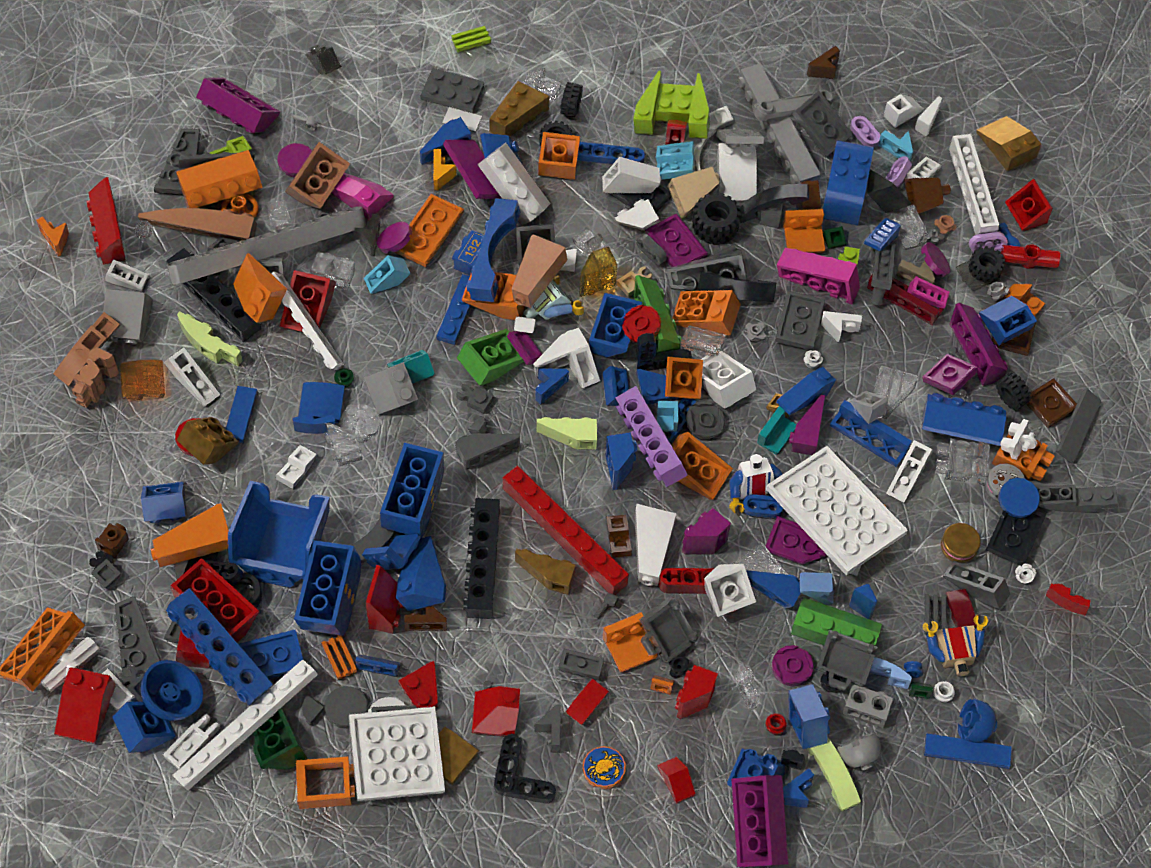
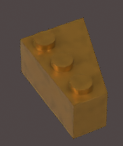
M517 81L490 117L489 132L512 136L522 129L524 124L535 120L536 116L543 111L549 110V96Z

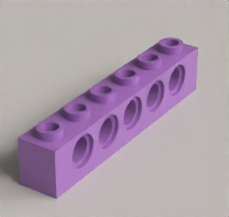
M635 386L615 397L619 404L616 406L621 417L626 416L623 419L628 429L633 428L631 434L634 440L641 442L638 446L643 455L648 454L646 460L651 469L653 467L656 468L653 472L659 482L663 480L666 487L686 477L688 474L638 388Z

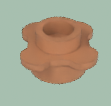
M943 215L934 222V225L938 226L942 234H947L951 230L955 231L957 228L954 224V219L949 215Z

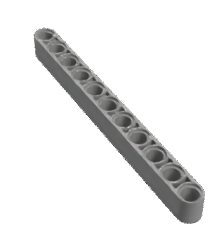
M349 208L168 263L167 267L171 283L181 284L240 266L248 253L256 260H260L364 228L367 225L363 208Z

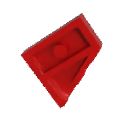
M434 661L398 680V684L412 705H415L417 708L438 707Z

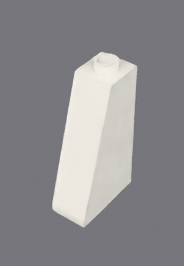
M640 504L636 505L638 582H642L646 586H658L660 573L663 569L672 536L676 513Z

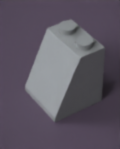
M106 289L103 312L120 324L107 342L117 343L118 339L125 340V343L137 345V341L143 342L153 298L146 293Z

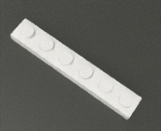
M273 272L272 275L287 288L282 299L283 304L291 309L293 312L291 314L292 317L302 325V331L305 336L311 338L314 343V349L324 357L325 365L333 370L345 367L283 275Z

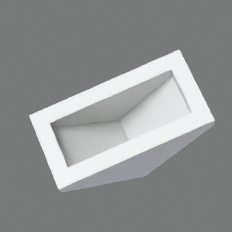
M589 345L570 351L569 367L581 388L599 382L600 379Z

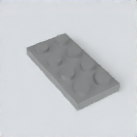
M716 129V137L723 141V143H726L728 147H740V144L747 145V147H758V144H763L764 136L753 129Z

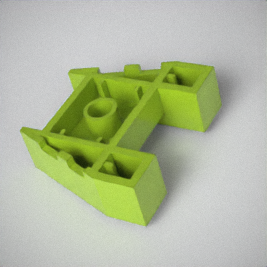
M658 71L636 104L633 118L634 132L636 134L653 135L655 121L668 122V120H680L688 123L690 138L708 139L710 127L709 107L700 73H697L696 83L693 86L662 83L661 71Z

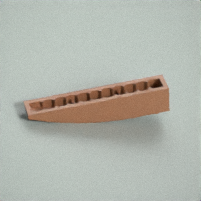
M176 208L144 212L138 215V218L144 224L214 238L239 240V242L253 238L257 222L252 215L242 213V215L234 214L233 211L227 209L219 211L200 208Z

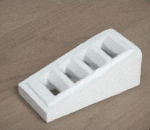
M940 96L917 119L915 130L924 136L929 134L942 100Z
M925 157L907 173L906 179L933 178L940 170L941 165Z
M113 260L106 273L105 281L142 292L149 274ZM130 276H134L132 281L129 280ZM138 278H142L141 281H140V283L137 284V283H136L137 279H138Z

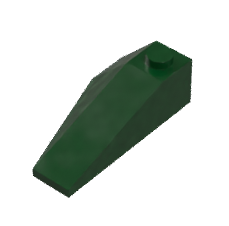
M283 707L253 732L255 737L253 752L261 769H290L296 766V760L308 759Z

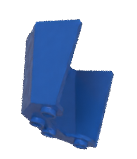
M250 481L228 532L229 562L237 564L245 572L254 575L260 582L291 587L295 582L301 579L304 580L313 540L321 541L330 511V497L313 495L310 497L308 507L270 499V490L264 483Z

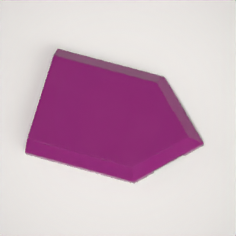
M777 516L764 548L765 552L801 565L827 555L798 523Z

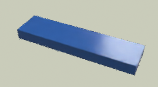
M927 733L925 736L924 756L1009 769L1012 746L971 742L960 738Z

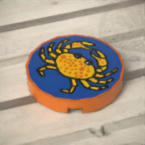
M601 746L587 753L583 761L582 771L590 785L600 789H610L622 781L626 765L623 756L617 750Z

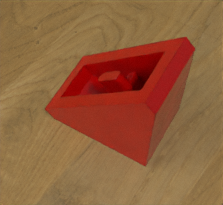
M677 757L657 765L676 804L695 796L696 793L688 768Z

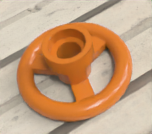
M246 193L227 198L221 205V211L227 209L228 204L231 202L232 209L230 210L234 214L247 213L254 218L259 211L256 199ZM246 200L252 203L253 211L247 209Z

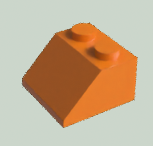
M543 132L538 175L575 180L580 136Z

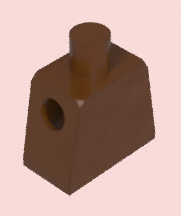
M940 178L904 179L907 199L911 202L909 206L910 214H919L944 204L943 196L951 193L950 185L948 183L941 185Z

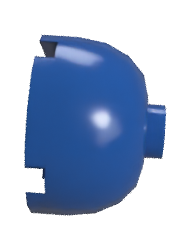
M977 699L967 700L960 712L959 717L963 718L962 726L958 724V734L961 739L971 742H982L988 739L997 729L998 722L995 712L986 702Z

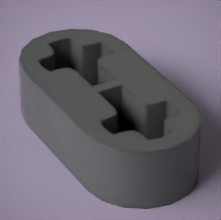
M643 234L636 240L639 249L656 265H660L667 260L665 251L647 234Z

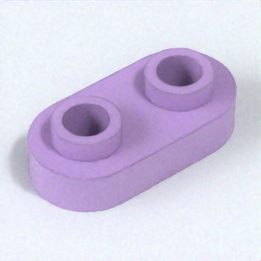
M863 116L854 117L851 121V131L863 145L876 147L880 141L879 132L867 118Z
M903 156L897 159L886 176V179L894 183L897 188L903 184L904 178L911 169L912 163L908 157Z
M1001 232L978 234L969 241V247L973 253L979 247L984 249L985 246H988V249L993 247L995 251H1001L1002 245L1008 244L1007 238Z

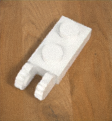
M205 714L195 724L193 723L163 754L164 758L179 770L219 731L221 725L215 722L203 732L201 729L211 719L209 715Z

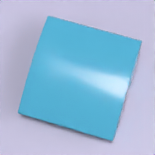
M693 141L657 146L656 160L657 167L660 168L661 180L676 178L694 172L695 152Z

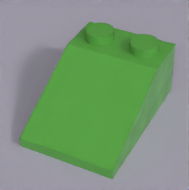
M508 329L465 342L457 356L459 362L479 386L495 381L524 362L507 338Z

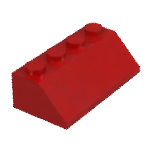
M105 177L88 192L90 200L86 201L88 211H92L93 214L89 218L91 227H95L96 230L92 231L94 242H98L99 245L95 247L97 258L101 257L103 265L112 263L113 260H126L109 178Z
M202 558L170 585L175 598L190 588L237 643L247 634L259 614L257 608Z

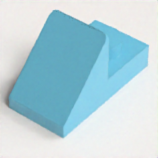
M884 130L880 135L878 146L898 159L906 156L911 161L913 149L909 131L899 139L894 134Z

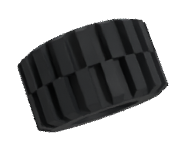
M712 193V195L706 194L704 198L701 197L695 204L692 219V228H694L695 234H699L698 238L701 240L705 239L706 243L710 241L713 242L712 244H717V242L724 244L725 240L729 242L732 237H735L739 229L741 217L740 206L737 205L736 200H731V196L728 195L726 197L723 193H720V195ZM719 216L724 220L714 221L711 220L709 217Z

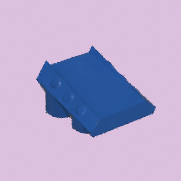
M742 748L727 781V785L732 787L731 779L765 775L783 776L785 775V765L779 763L774 755L767 754L762 756L757 754L755 750Z

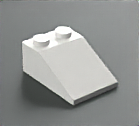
M726 143L718 144L717 173L720 179L718 185L719 195L720 193H723L726 197L729 195L732 197L731 200H736V202H746L749 198L756 195V147H747L744 144H740V147H728Z
M720 349L700 359L703 360L702 387L713 401L724 409L756 391L752 371Z

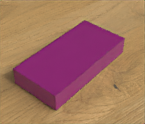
M513 331L508 333L507 338L526 365L534 364L542 355L526 332Z

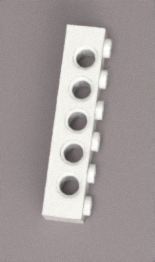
M971 134L953 136L949 151L975 235L997 232L999 222Z

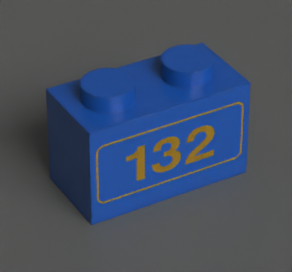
M471 230L469 235L463 238L460 249L456 250L453 254L454 269L471 275L472 266L476 264L477 250L481 248L482 234Z

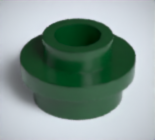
M347 368L339 369L334 375L335 383L345 387L350 386L354 381L353 372Z

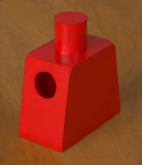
M180 631L175 661L187 667L209 668L210 664L207 657L199 653L194 642ZM214 648L216 651H222L220 648Z

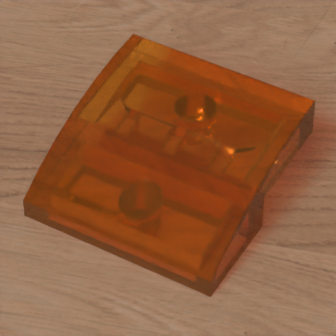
M136 360L120 364L122 399L164 398L163 360Z

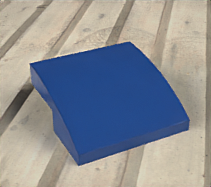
M304 382L298 416L312 413L313 419L334 415L335 422L339 423L345 386L324 382Z

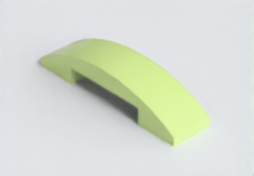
M827 737L826 744L808 748L807 750L811 756L815 757L832 788L831 793L841 812L860 804L861 800L853 780L830 739Z

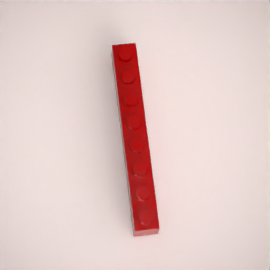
M518 465L503 476L502 489L608 593L616 595L628 585L629 574Z

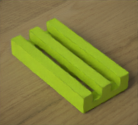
M485 26L451 35V40L457 53L491 43V37L488 31H486Z

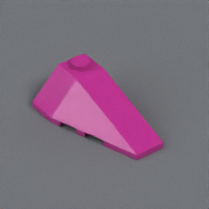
M347 173L342 175L331 192L351 208L362 207L364 217L368 220L394 197V194L381 185Z

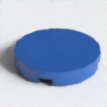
M1013 478L1003 484L999 491L998 501L1001 508L1009 513L1010 516L1024 518L1036 510L1039 505L1040 496L1032 482L1024 478Z

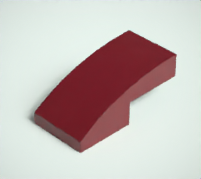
M966 589L946 592V601L951 609V619L955 627L974 625V628H977L973 620L975 617L974 609Z

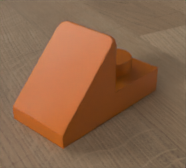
M42 216L36 220L39 230L59 257L62 255L69 236L67 224L64 223L54 228L52 223H47Z
M1013 284L1009 288V293L1002 298L1006 299L1010 296L1017 298L1029 307L1034 317L1045 306L1043 301L1030 293L1032 284Z

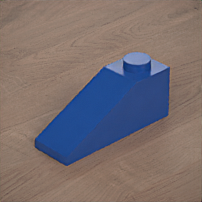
M461 117L445 123L420 150V163L422 165L434 160V149H441V157L448 154L443 145L445 140H471V132Z
M821 367L808 374L777 399L776 403L791 415L816 402L821 395L827 396L836 379L824 367Z
M746 570L750 585L785 609L795 605L800 595V580L791 574Z

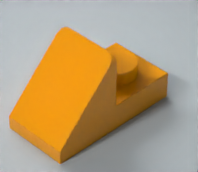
M434 149V191H438L456 176V165L445 164V157H441V149Z

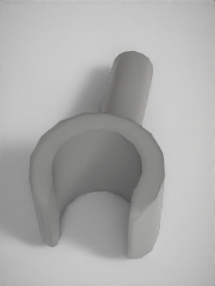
M298 115L293 116V119L306 123V129L310 131L315 130L317 123L313 116L308 118Z

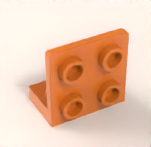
M823 209L785 211L783 227L787 248L807 253H825L822 232Z
M642 612L603 628V640L621 673L651 661L658 656V654L648 655L641 643L642 637L646 634L639 620L643 617Z

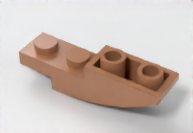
M103 312L69 351L53 375L69 387L73 383L76 373L80 374L81 368L87 365L86 360L89 357V351H92L95 347L101 348L120 324Z

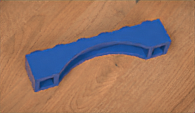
M496 198L494 205L490 207V218L485 224V235L481 237V248L476 253V264L472 266L471 271L472 277L467 282V292L470 293L471 300L494 302L498 283L496 275L491 269L492 256L501 239L517 226L520 216L518 200Z

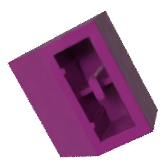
M714 508L708 512H703L698 518V522L695 525H689L684 531L682 553L685 555L715 554L727 542L731 523Z

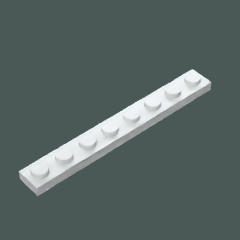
M302 659L176 771L173 777L188 791L318 675L316 671Z

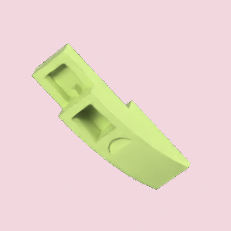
M178 312L177 316L183 333L201 354L216 364L221 359L236 366L241 364L243 360L238 347L235 345L230 346L219 337H214L212 327L209 324L195 320L190 314Z

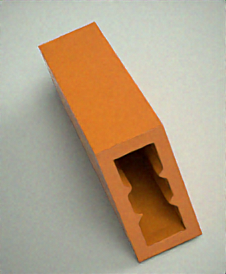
M221 503L152 540L154 548L150 550L153 561L157 560L159 567L227 550L229 530Z

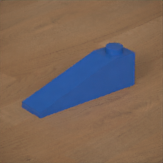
M431 536L420 538L417 548L408 557V562L402 568L398 578L396 599L408 611L445 602L446 582L441 573L442 568L438 563V555Z

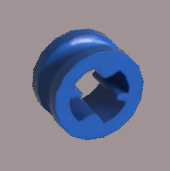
M917 661L904 663L905 672L912 678H919L923 675L921 670L923 668L922 663Z

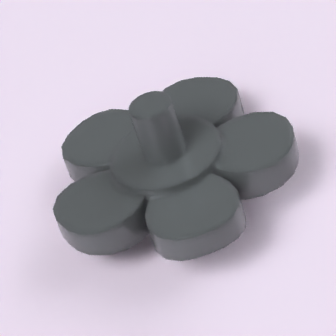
M926 228L923 235L924 240H931L933 244H937L939 240L941 241L945 238V235L940 233L939 228H934L933 230Z

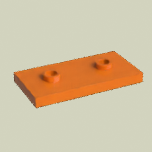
M430 194L409 224L413 231L412 235L410 234L409 242L402 249L394 253L427 267L463 215L464 209Z

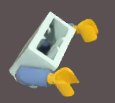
M557 275L532 307H528L523 313L527 318L533 319L539 314L548 320L552 317L570 314L572 311L575 315H582L584 307H582V302L579 300L574 301L573 305L570 304L571 301L558 286L560 284V276Z

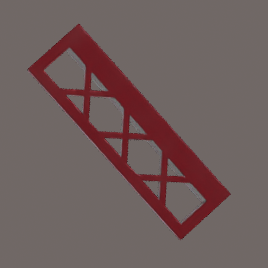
M871 275L869 278L867 289L873 291L874 287L871 286ZM892 277L891 289H885L883 298L933 326L944 309L929 305L908 293L909 286Z

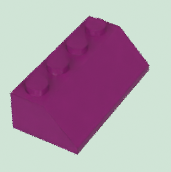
M224 77L204 78L196 96L197 99L202 101L204 106L216 109V113L231 118L230 121L232 123L244 126L245 130L252 134L264 132L281 113V111Z
M957 303L949 325L970 364L977 366L978 379L982 386L995 383L1006 375L1008 370L1007 364L1001 359L998 347L990 339V333L984 328L980 315L976 313L973 307Z
M765 775L731 779L737 867L788 865L782 776Z

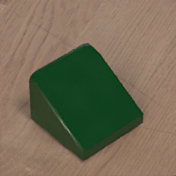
M843 226L822 230L828 248L847 244Z
M911 682L908 696L929 699L933 687L931 684Z

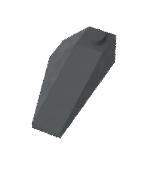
M742 250L722 253L666 269L670 288L698 290L701 272L747 280Z

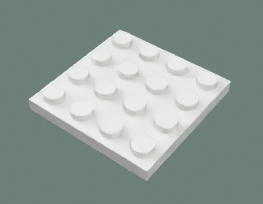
M435 707L349 715L357 801L445 792Z

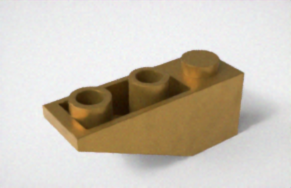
M516 548L515 561L548 590L569 594L575 575V564L568 560L553 559L546 554H535L528 549L520 550Z

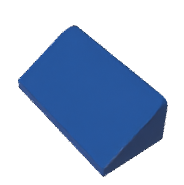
M609 366L603 371L606 405L618 406L619 404L615 397L629 390L627 370Z
M865 584L855 588L849 604L850 608L867 619L872 618L878 601L870 585Z
M358 655L355 659L356 668L359 670L398 677L400 662L366 655Z

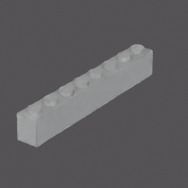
M761 64L740 69L738 84L745 91V97L751 103L754 113L757 105L762 100L779 99ZM789 115L760 121L761 128L765 129L768 141L775 148L776 156L780 157L783 169L790 176L791 184H799L807 180H818L819 182L821 174Z

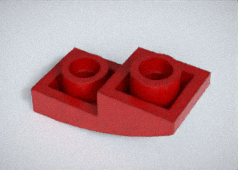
M1050 584L1046 596L1051 601L1071 612L1086 615L1091 600L1079 595L1071 596V588L1065 587L1063 584Z
M591 679L565 712L583 725L609 691L594 679Z

